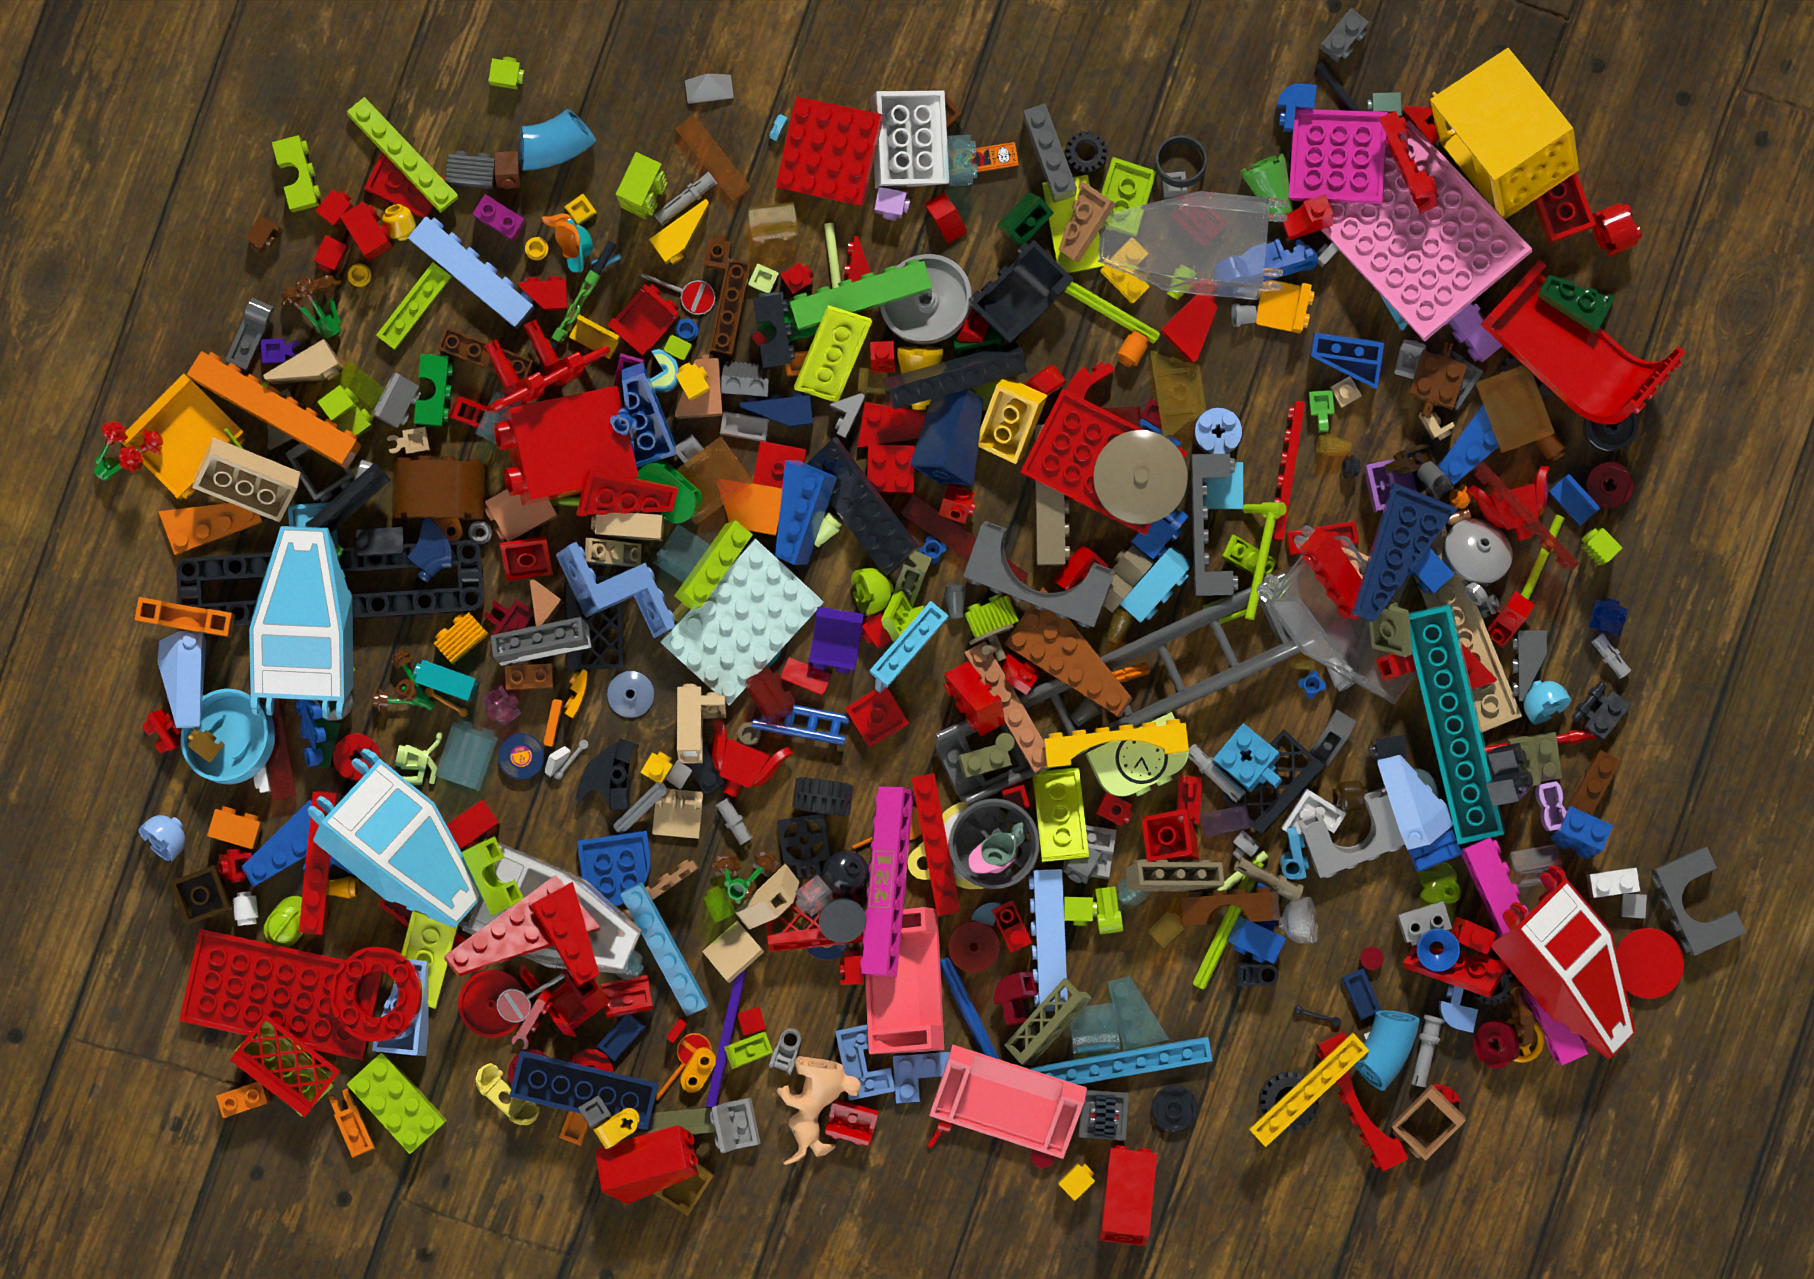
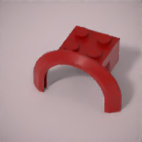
M522 962L519 974L530 989L534 991L541 987ZM564 968L560 971V974L565 975L564 979L566 982L552 991L553 995L549 1000L552 1005L548 1013L564 1035L575 1037L577 1035L573 1030L611 1001L594 978L577 987L568 969ZM542 992L538 993L536 997L538 998Z

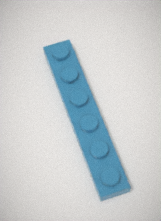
M643 882L622 891L620 895L686 1017L706 1008L708 1002Z

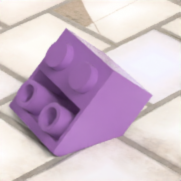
M1394 459L1368 464L1364 467L1374 513L1384 510L1391 485L1394 483L1417 492L1413 472L1406 475H1400L1398 470L1387 473L1385 464L1393 462Z

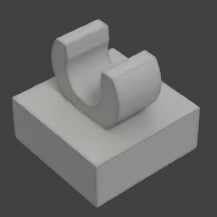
M1242 829L1233 841L1237 847L1232 855L1237 859L1245 853L1252 857L1259 848L1260 843Z

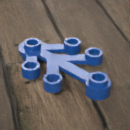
M298 699L296 710L299 716L302 715L300 733L302 738H309L310 748L304 750L305 761L308 767L319 765V762H323V754L320 748L316 749L315 741L317 743L326 741L324 728H318L314 720L322 718V710L320 705H314L312 700Z

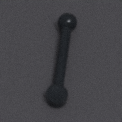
M1300 1005L1294 1007L1296 1014L1303 1013L1331 1022L1334 1026L1341 1024V1019L1338 1017L1331 1018L1303 1009Z

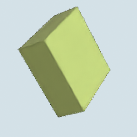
M757 264L748 286L770 295L779 273Z

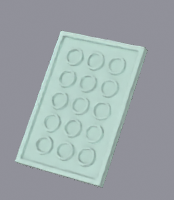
M754 539L732 563L703 606L695 610H689L675 625L676 627L672 628L660 642L715 693L725 695V702L730 705L824 601L759 541Z

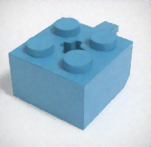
M1244 723L1213 758L1216 765L1250 792L1253 791L1259 782L1264 784L1267 780L1276 788L1282 782V779L1274 773L1276 769L1274 764L1281 757L1280 753ZM1245 755H1247V756L1250 755L1251 758H1252V760H1251V761H1249V760H1245V761H1244L1243 757H1244Z

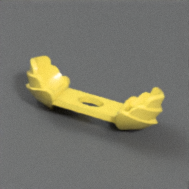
M490 1063L479 1069L476 1075L478 1090L509 1117V1120L519 1125H529L536 1121L540 1112V1107L537 1103L512 1097L509 1104H503L499 1100V1094L506 1092L510 1095L511 1088L501 1080L503 1072L498 1070L496 1065Z

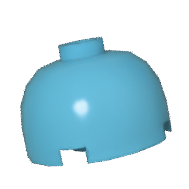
M1539 680L1531 684L1530 691L1524 698V710L1528 719L1536 725L1551 719L1550 715L1554 712H1562L1569 706L1572 700L1562 685L1553 681L1542 683Z

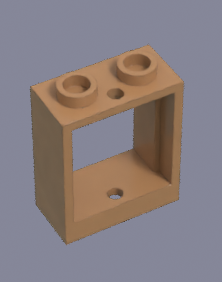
M1431 1084L1392 1123V1128L1394 1129L1392 1133L1396 1138L1398 1137L1399 1141L1403 1142L1405 1140L1411 1146L1409 1150L1418 1159L1422 1157L1427 1160L1466 1119ZM1429 1098L1453 1122L1425 1148L1402 1124Z

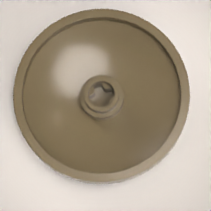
M1146 430L1126 432L1111 440L1099 454L1093 474L1095 492L1103 507L1117 519L1131 524L1154 523L1172 513L1185 494L1188 480L1186 463L1179 449L1166 437Z

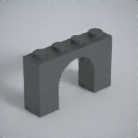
M1702 847L1653 869L1654 875L1652 876L1656 888H1661L1664 896L1661 899L1666 910L1670 909L1674 918L1671 919L1675 930L1681 932L1683 937L1681 944L1685 952H1690L1693 956L1746 933L1737 911H1731L1716 919L1702 923L1692 919L1684 910L1682 894L1686 885L1694 878L1717 868L1708 847Z

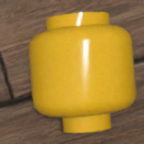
M400 204L387 208L382 217V222L393 239H398L399 241L406 240L415 230L416 224L411 211Z

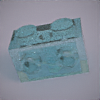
M971 135L947 136L949 186L973 185V178H977V164H972V155H976V141H971Z

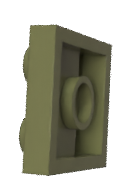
M1390 601L1376 621H1369L1371 645L1374 649L1407 657L1412 654L1409 611L1399 608L1397 602Z
M1555 731L1508 739L1509 745L1520 743L1521 749L1525 751L1527 770L1533 777L1532 786L1540 785V782L1562 778Z

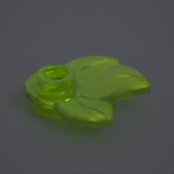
M1442 862L1437 873L1426 870L1420 871L1419 879L1425 888L1420 896L1425 901L1434 904L1441 901L1453 904L1458 901L1461 896V890L1456 883L1457 874L1448 863ZM1445 890L1451 891L1452 896H1448Z

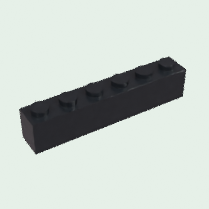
M1014 342L882 380L886 399L894 410L1027 373L1023 350Z

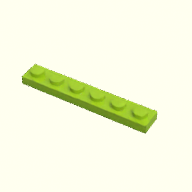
M365 97L347 111V115L440 213L458 199L457 193Z

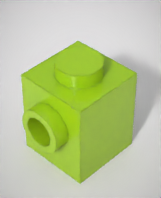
M503 57V60L492 58L489 83L492 86L518 90L519 83L523 84L525 70H521V64L515 58Z
M1064 897V921H1073V925L1087 926V921H1093V916H1097V902H1093V898Z

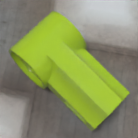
M1115 886L1095 889L1099 934L1123 932L1121 912L1118 910Z

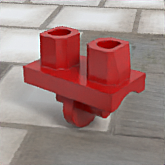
M159 709L147 715L148 719L142 727L148 735L157 731L161 739L155 742V747L159 753L181 747V737L179 735L181 734V728H176L174 718L170 712L165 714L162 709Z

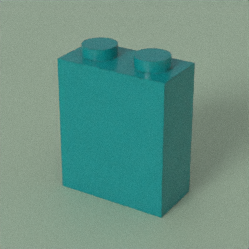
M422 660L421 664L417 663L413 673V677H416V683L469 702L473 701L480 682L478 679Z

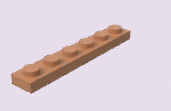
M984 641L966 651L965 656L982 676V682L985 685L989 684L992 690L989 692L993 697L999 695L1001 698L1005 724L1035 774L1047 767L1044 741L1012 686L1007 683L1005 674L994 655L983 654L982 648L987 645Z

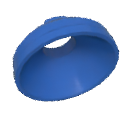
M1436 928L1425 932L1420 937L1417 943V956L1422 965L1427 969L1438 972L1445 971L1451 968L1458 960L1460 946L1458 940L1451 932ZM1439 941L1442 943L1443 950L1440 954L1435 955L1430 952L1429 948L1432 942Z

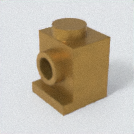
M194 728L187 737L190 741L188 747L210 763L225 745L222 741L218 744L214 742L217 738L207 730L201 732Z

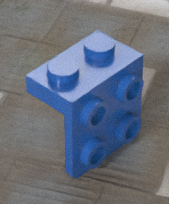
M1570 806L1560 828L1552 833L1550 839L1555 841L1554 844L1563 849L1569 847L1575 850L1578 856L1589 859V857H1594L1603 851L1613 825Z

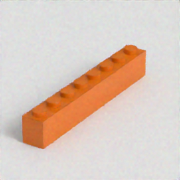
M202 351L200 352L187 373V376L192 381L343 468L347 469L361 448V444L356 440L358 437L348 430H345V432L338 430V425L327 418L325 421L317 418L319 414L308 407L306 410L298 407L299 402L289 396L284 399L279 396L280 392L272 386L263 387L260 385L261 381L251 374L247 377L240 373L242 370L232 363H229L228 366L221 362L222 358L212 352L209 355Z

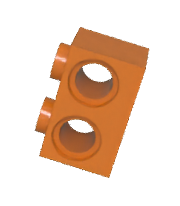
M259 1082L216 1096L223 1118L272 1102L268 1089Z

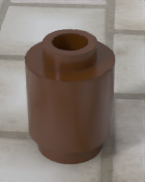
M1549 426L1533 437L1536 440V446L1548 461L1553 459L1556 462L1566 454L1564 450L1567 446L1554 429L1551 430Z

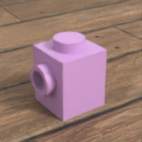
M879 187L874 212L883 214V218L896 221L897 218H902L903 212L908 213L910 199H906L907 192Z

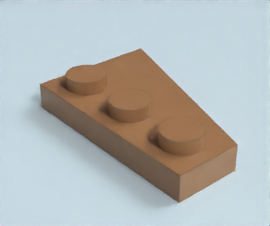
M1080 181L1078 188L1081 190L1078 200H1074L1072 206L1074 212L1071 221L1066 225L1059 247L1062 253L1078 263L1116 205L1115 202L1083 181Z
M686 859L676 866L677 871L672 875L666 873L656 880L658 885L652 889L647 886L646 890L652 901L699 869L694 860L689 862Z

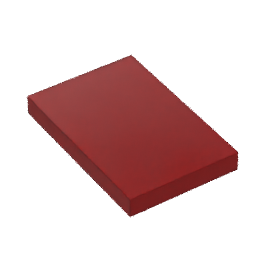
M382 152L364 190L393 205L400 204L409 208L413 215L421 219L429 218L434 205Z

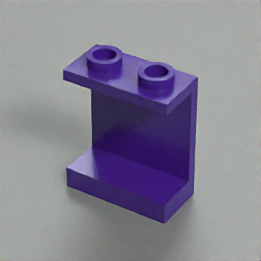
M817 607L808 661L813 664L812 668L826 670L827 666L836 667V672L849 674L850 670H855L864 614Z

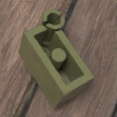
M1002 733L996 738L994 746L959 755L958 760L963 778L966 779L1011 766L1008 751L1014 746L1013 736L1008 733Z

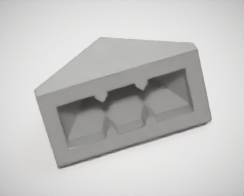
M704 74L685 80L688 104L734 98L731 75Z

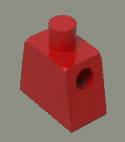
M1456 917L1450 931L1460 945L1487 956L1491 952V944L1498 936L1493 931Z

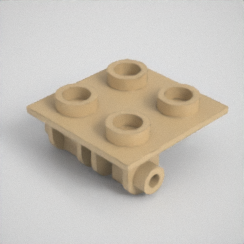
M667 789V793L655 803L652 834L699 839L703 792Z

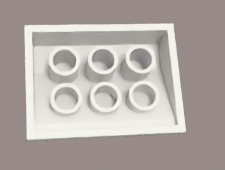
M876 91L871 95V112L884 115L874 158L875 188H904L948 184L945 92Z

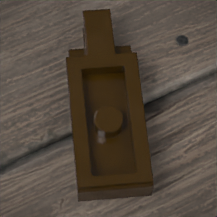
M1427 442L1395 453L1393 455L1394 461L1385 464L1387 473L1398 470L1400 475H1406L1418 471L1426 462L1430 461L1436 464V461Z

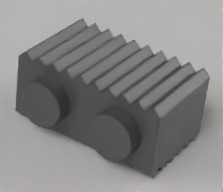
M454 151V154H448L445 179L448 185L486 189L494 188L495 159L491 158V154L478 153L477 157L468 156V152Z
M727 360L724 362L721 393L768 397L770 369L763 370V364L761 365L760 363L756 365L755 363L747 364L744 362L742 364L736 361L733 363Z

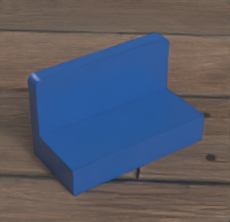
M1569 474L1548 491L1579 526L1600 510V507Z

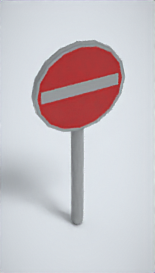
M641 274V277L681 293L682 305L691 314H705L714 305V290L705 281H691L681 289L647 274Z
M565 975L557 976L527 995L519 989L511 988L505 990L499 995L497 1000L499 1014L509 1022L523 1021L531 1011L530 998L565 978Z

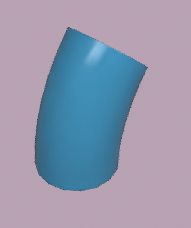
M569 109L564 110L561 114L546 122L521 126L519 133L521 170H537L561 164L586 151L596 143V138L585 123Z
M1383 1010L1375 1013L1371 1031L1364 1043L1369 1051L1354 1066L1377 1089L1384 1091L1402 1069L1413 1047L1420 1022L1419 1018L1397 1011Z

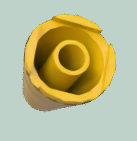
M918 346L898 347L897 356L901 374L941 363L943 348L927 346L926 348H918ZM931 399L912 404V409L925 410L926 405H930Z

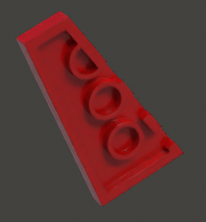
M588 469L576 514L578 516H587V514L608 515V513L630 514L631 512L673 511L678 488L676 486Z
M571 882L535 901L531 906L574 982L579 987L597 977L599 971L574 883Z
M1414 945L1403 962L1405 969L1489 998L1508 968L1502 959H1489V956L1480 954L1479 957L1465 956V952H1460L1458 960L1451 968L1439 972L1432 971L1423 966L1419 961L1417 946ZM1429 948L1430 952L1435 955L1440 954L1443 950Z

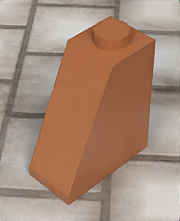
M712 354L700 355V359H695L694 364L698 368L701 366L704 368L709 377L705 381L710 390L692 401H689L683 390L675 411L676 419L723 416L719 358H714Z

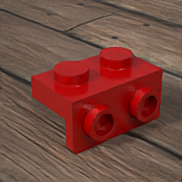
M834 1100L824 1133L835 1139L842 1138L852 1141L857 1145L869 1146L879 1111Z

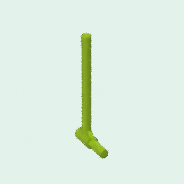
M1263 502L1262 504H1244L1243 506L1244 513H1261L1266 518L1245 618L1249 620H1254L1275 521L1286 513V505L1283 502Z

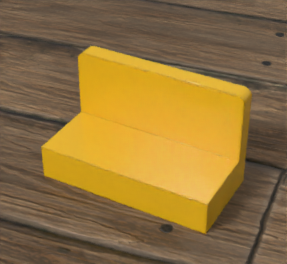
M578 315V321L569 338L593 351L602 346H608L610 352L604 357L611 360L621 341L620 336Z

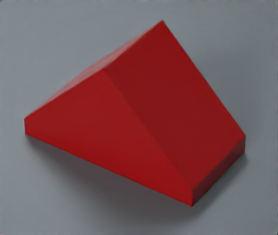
M945 192L924 204L947 244L968 233L957 209Z

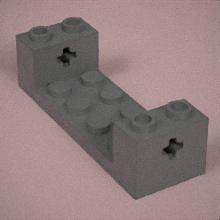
M1230 453L1191 455L1195 596L1234 595V590H1238V576H1233V571L1205 572V567H1209V553H1204V544H1208V529L1204 530L1203 520H1208V507L1203 506V497H1207V483H1202V479L1231 477V473L1235 472V459L1230 458Z

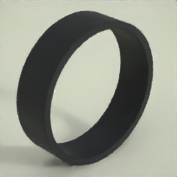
M1177 135L1168 138L1159 146L1156 153L1155 166L1157 174L1166 184L1177 188L1189 187L1200 181L1205 174L1207 154L1202 144L1196 139L1185 135ZM1181 143L1196 148L1204 161L1201 171L1194 177L1184 180L1174 179L1165 174L1159 165L1158 159L1167 147Z

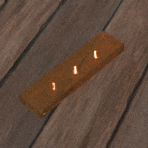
M694 114L675 128L732 202L751 188Z

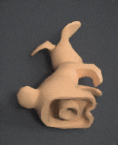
M803 1056L795 1058L797 1073L806 1076L802 1093L790 1094L788 1085L777 1089V1093L786 1105L799 1109L789 1119L788 1123L799 1145L798 1152L783 1162L784 1165L804 1158L808 1147L813 1150L816 1157L826 1155L835 1149V1144H822L819 1141V1114L825 1106L836 1100L841 1092L845 1091L850 1096H857L861 1089L859 1080L853 1076H847L843 1065L833 1061Z

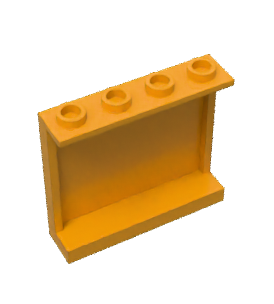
M183 374L125 432L128 439L122 444L125 447L132 446L133 449H139V445L143 443V431L145 429L151 432L157 431L163 438L161 454L158 455L150 450L146 453L142 452L143 464L177 499L181 500L183 497L185 499L189 498L194 493L195 489L192 486L195 473L212 438L214 437L234 445L224 432V429H228L238 443L242 445L245 441L243 437L246 433L186 374Z

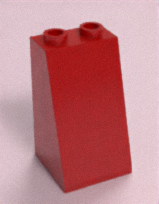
M677 1125L619 1141L608 1149H605L604 1146L596 1148L595 1154L602 1192L625 1204H630L698 1175V1159L694 1153V1137L692 1133Z
M1120 1145L1110 1148L1099 1241L1139 1246L1146 1245L1150 1233L1157 1153H1152V1150L1146 1148H1139L1138 1151L1129 1150L1126 1146Z

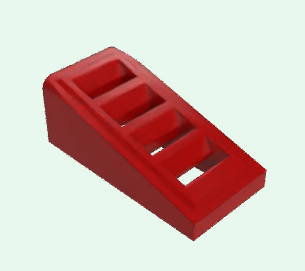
M456 396L449 418L494 434V423L500 421L502 412L492 413L490 425L487 427L485 426L489 412L486 410L487 406ZM462 403H464L466 406L462 417H460L458 414ZM471 406L475 407L471 420H468L467 417ZM480 410H483L484 413L480 424L476 423Z

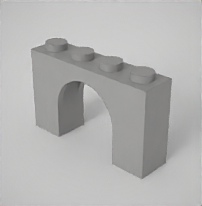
M1385 787L1365 794L1364 800L1371 818V828L1367 837L1355 846L1342 847L1333 843L1325 821L1319 813L1298 821L1313 866L1320 878L1332 877L1337 871L1345 868H1354L1362 861L1377 859L1380 854L1387 851H1397L1402 845H1405Z

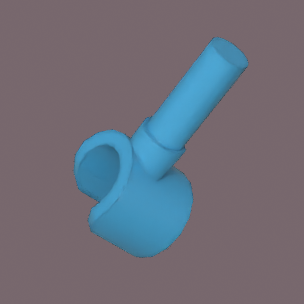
M619 253L609 258L605 267L622 259L621 254ZM597 260L592 261L591 266H594Z

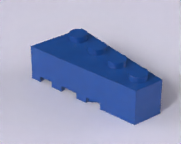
M644 362L622 369L625 409L632 418L637 420V426L629 429L636 467L638 468L676 455L675 441Z
M1494 389L1487 396L1437 467L1448 476V479L1454 485L1525 424Z
M785 460L776 557L794 565L808 564L837 479L836 476L799 460Z

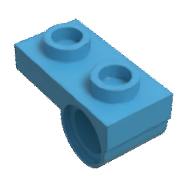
M1296 827L1286 828L1290 851L1285 852L1280 857L1282 872L1288 879L1298 880L1306 878L1305 870L1309 869L1307 856H1302L1301 848H1305L1303 835L1297 833ZM1291 862L1297 863L1293 868L1286 867Z

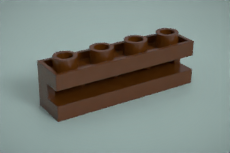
M733 259L727 260L709 347L710 353L733 357L752 267L751 263Z
M446 327L438 346L440 352L496 373L493 367L494 364L486 348H484L489 343ZM502 349L520 380L532 374L535 366L533 360Z

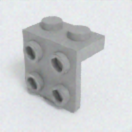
M751 1098L726 1102L712 1107L710 1118L712 1124L716 1127L717 1135L715 1136V1142L721 1153L761 1144Z

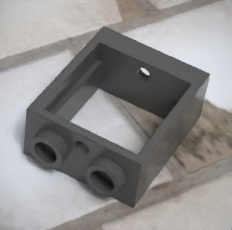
M300 443L285 454L295 470L300 472L301 480L316 502L322 501L324 503L334 497L333 492L340 488L343 491L353 482L356 475L349 466L347 469L344 468L347 473L346 476L318 493L298 461L313 450Z

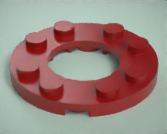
M368 947L354 952L352 956L340 964L333 976L330 988L331 1008L335 1018L339 1020L344 1030L358 1039L375 1042L390 1040L405 1032L415 1021L420 1011L423 995L419 974L410 960L401 953L384 947ZM381 971L390 975L398 987V1000L391 1012L383 1017L374 1018L360 1010L356 1002V989L358 983L365 975L370 972Z

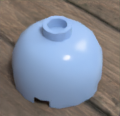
M157 815L147 820L139 828V833L143 840L149 839L152 844L150 848L167 861L170 859L173 861L185 845V834L182 830L184 826L175 817L171 819L168 816Z

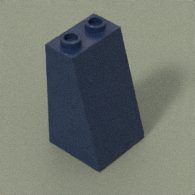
M972 388L931 399L910 466L938 484L973 485L983 398L978 396Z

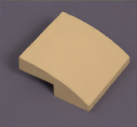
M738 920L702 951L729 983L764 953L762 948Z

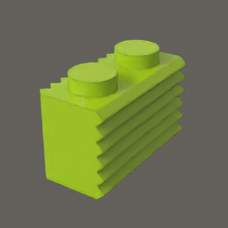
M1594 528L1581 539L1584 542L1581 545V549H1584V552H1588V555H1591V559H1594L1598 566L1609 562L1622 549L1604 528L1598 531Z
M998 594L989 598L990 603L981 606L979 602L967 608L969 612L965 613V617L974 638L1003 626L1019 622L1008 595L1003 597L1002 594Z

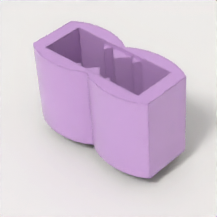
M1557 781L1537 785L1535 796L1541 807V823L1546 831L1557 830L1560 828L1566 814V810L1562 805V789Z

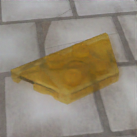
M1150 351L1162 436L1168 438L1206 412L1200 366L1191 362H1182L1180 359L1172 356L1170 358L1160 355L1156 351Z

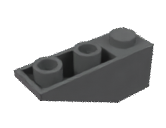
M1547 630L1516 631L1515 636H1512V650H1516V659H1512V673H1516V683H1512V693L1516 697V702L1524 700L1547 654Z

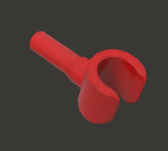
M940 1119L937 1130L927 1146L933 1148L942 1131L950 1132L952 1123Z

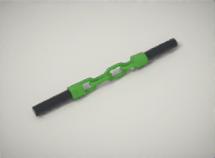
M610 240L593 269L587 274L580 292L568 309L561 326L557 327L552 336L553 339L550 344L555 353L560 344H563L566 339L568 329L576 320L584 301L594 286H596L603 268L617 246ZM587 283L591 285L588 291L584 289ZM581 296H583V298H582V300L580 301V303L577 304L578 301H579V299L581 298ZM572 309L577 310L572 320L568 318ZM539 362L536 369L541 372L543 367Z

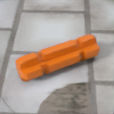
M1143 662L1112 673L1121 683L1149 674L1150 668L1148 663Z

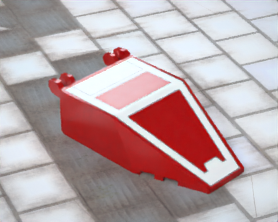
M1552 865L1547 869L1548 873L1545 872L1540 876L1542 884L1547 889L1546 892L1539 896L1540 902L1528 914L1527 910L1520 903L1513 902L1510 910H1505L1502 915L1510 931L1496 939L1491 944V947L1553 1020L1563 1022L1569 1027L1568 1030L1574 1035L1578 1033L1586 1039L1588 1045L1606 1058L1611 1059L1636 1033L1613 935L1610 929L1566 879L1565 872L1558 866Z

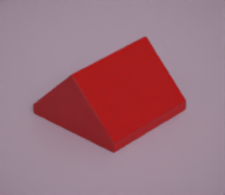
M547 537L500 543L507 581L553 575L549 539Z

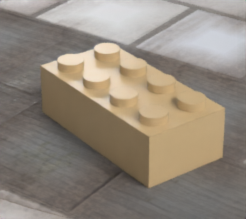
M213 437L196 470L192 488L280 522L297 490L300 472Z

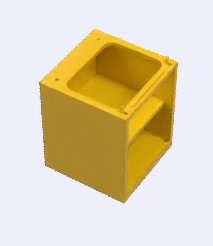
M1509 48L1488 60L1439 94L1432 93L1434 97L1430 99L1439 143L1481 196L1504 220L1579 171L1573 127ZM1446 122H1447V123L1450 125V127L1452 128V129L1449 130V131H1447Z

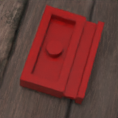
M647 975L601 984L602 991L611 1001L605 1006L607 1018L653 1010Z

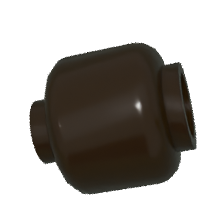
M1358 780L1340 782L1333 789V803L1335 807H1339L1343 812L1361 810L1365 805L1364 796L1368 794V789L1363 787Z

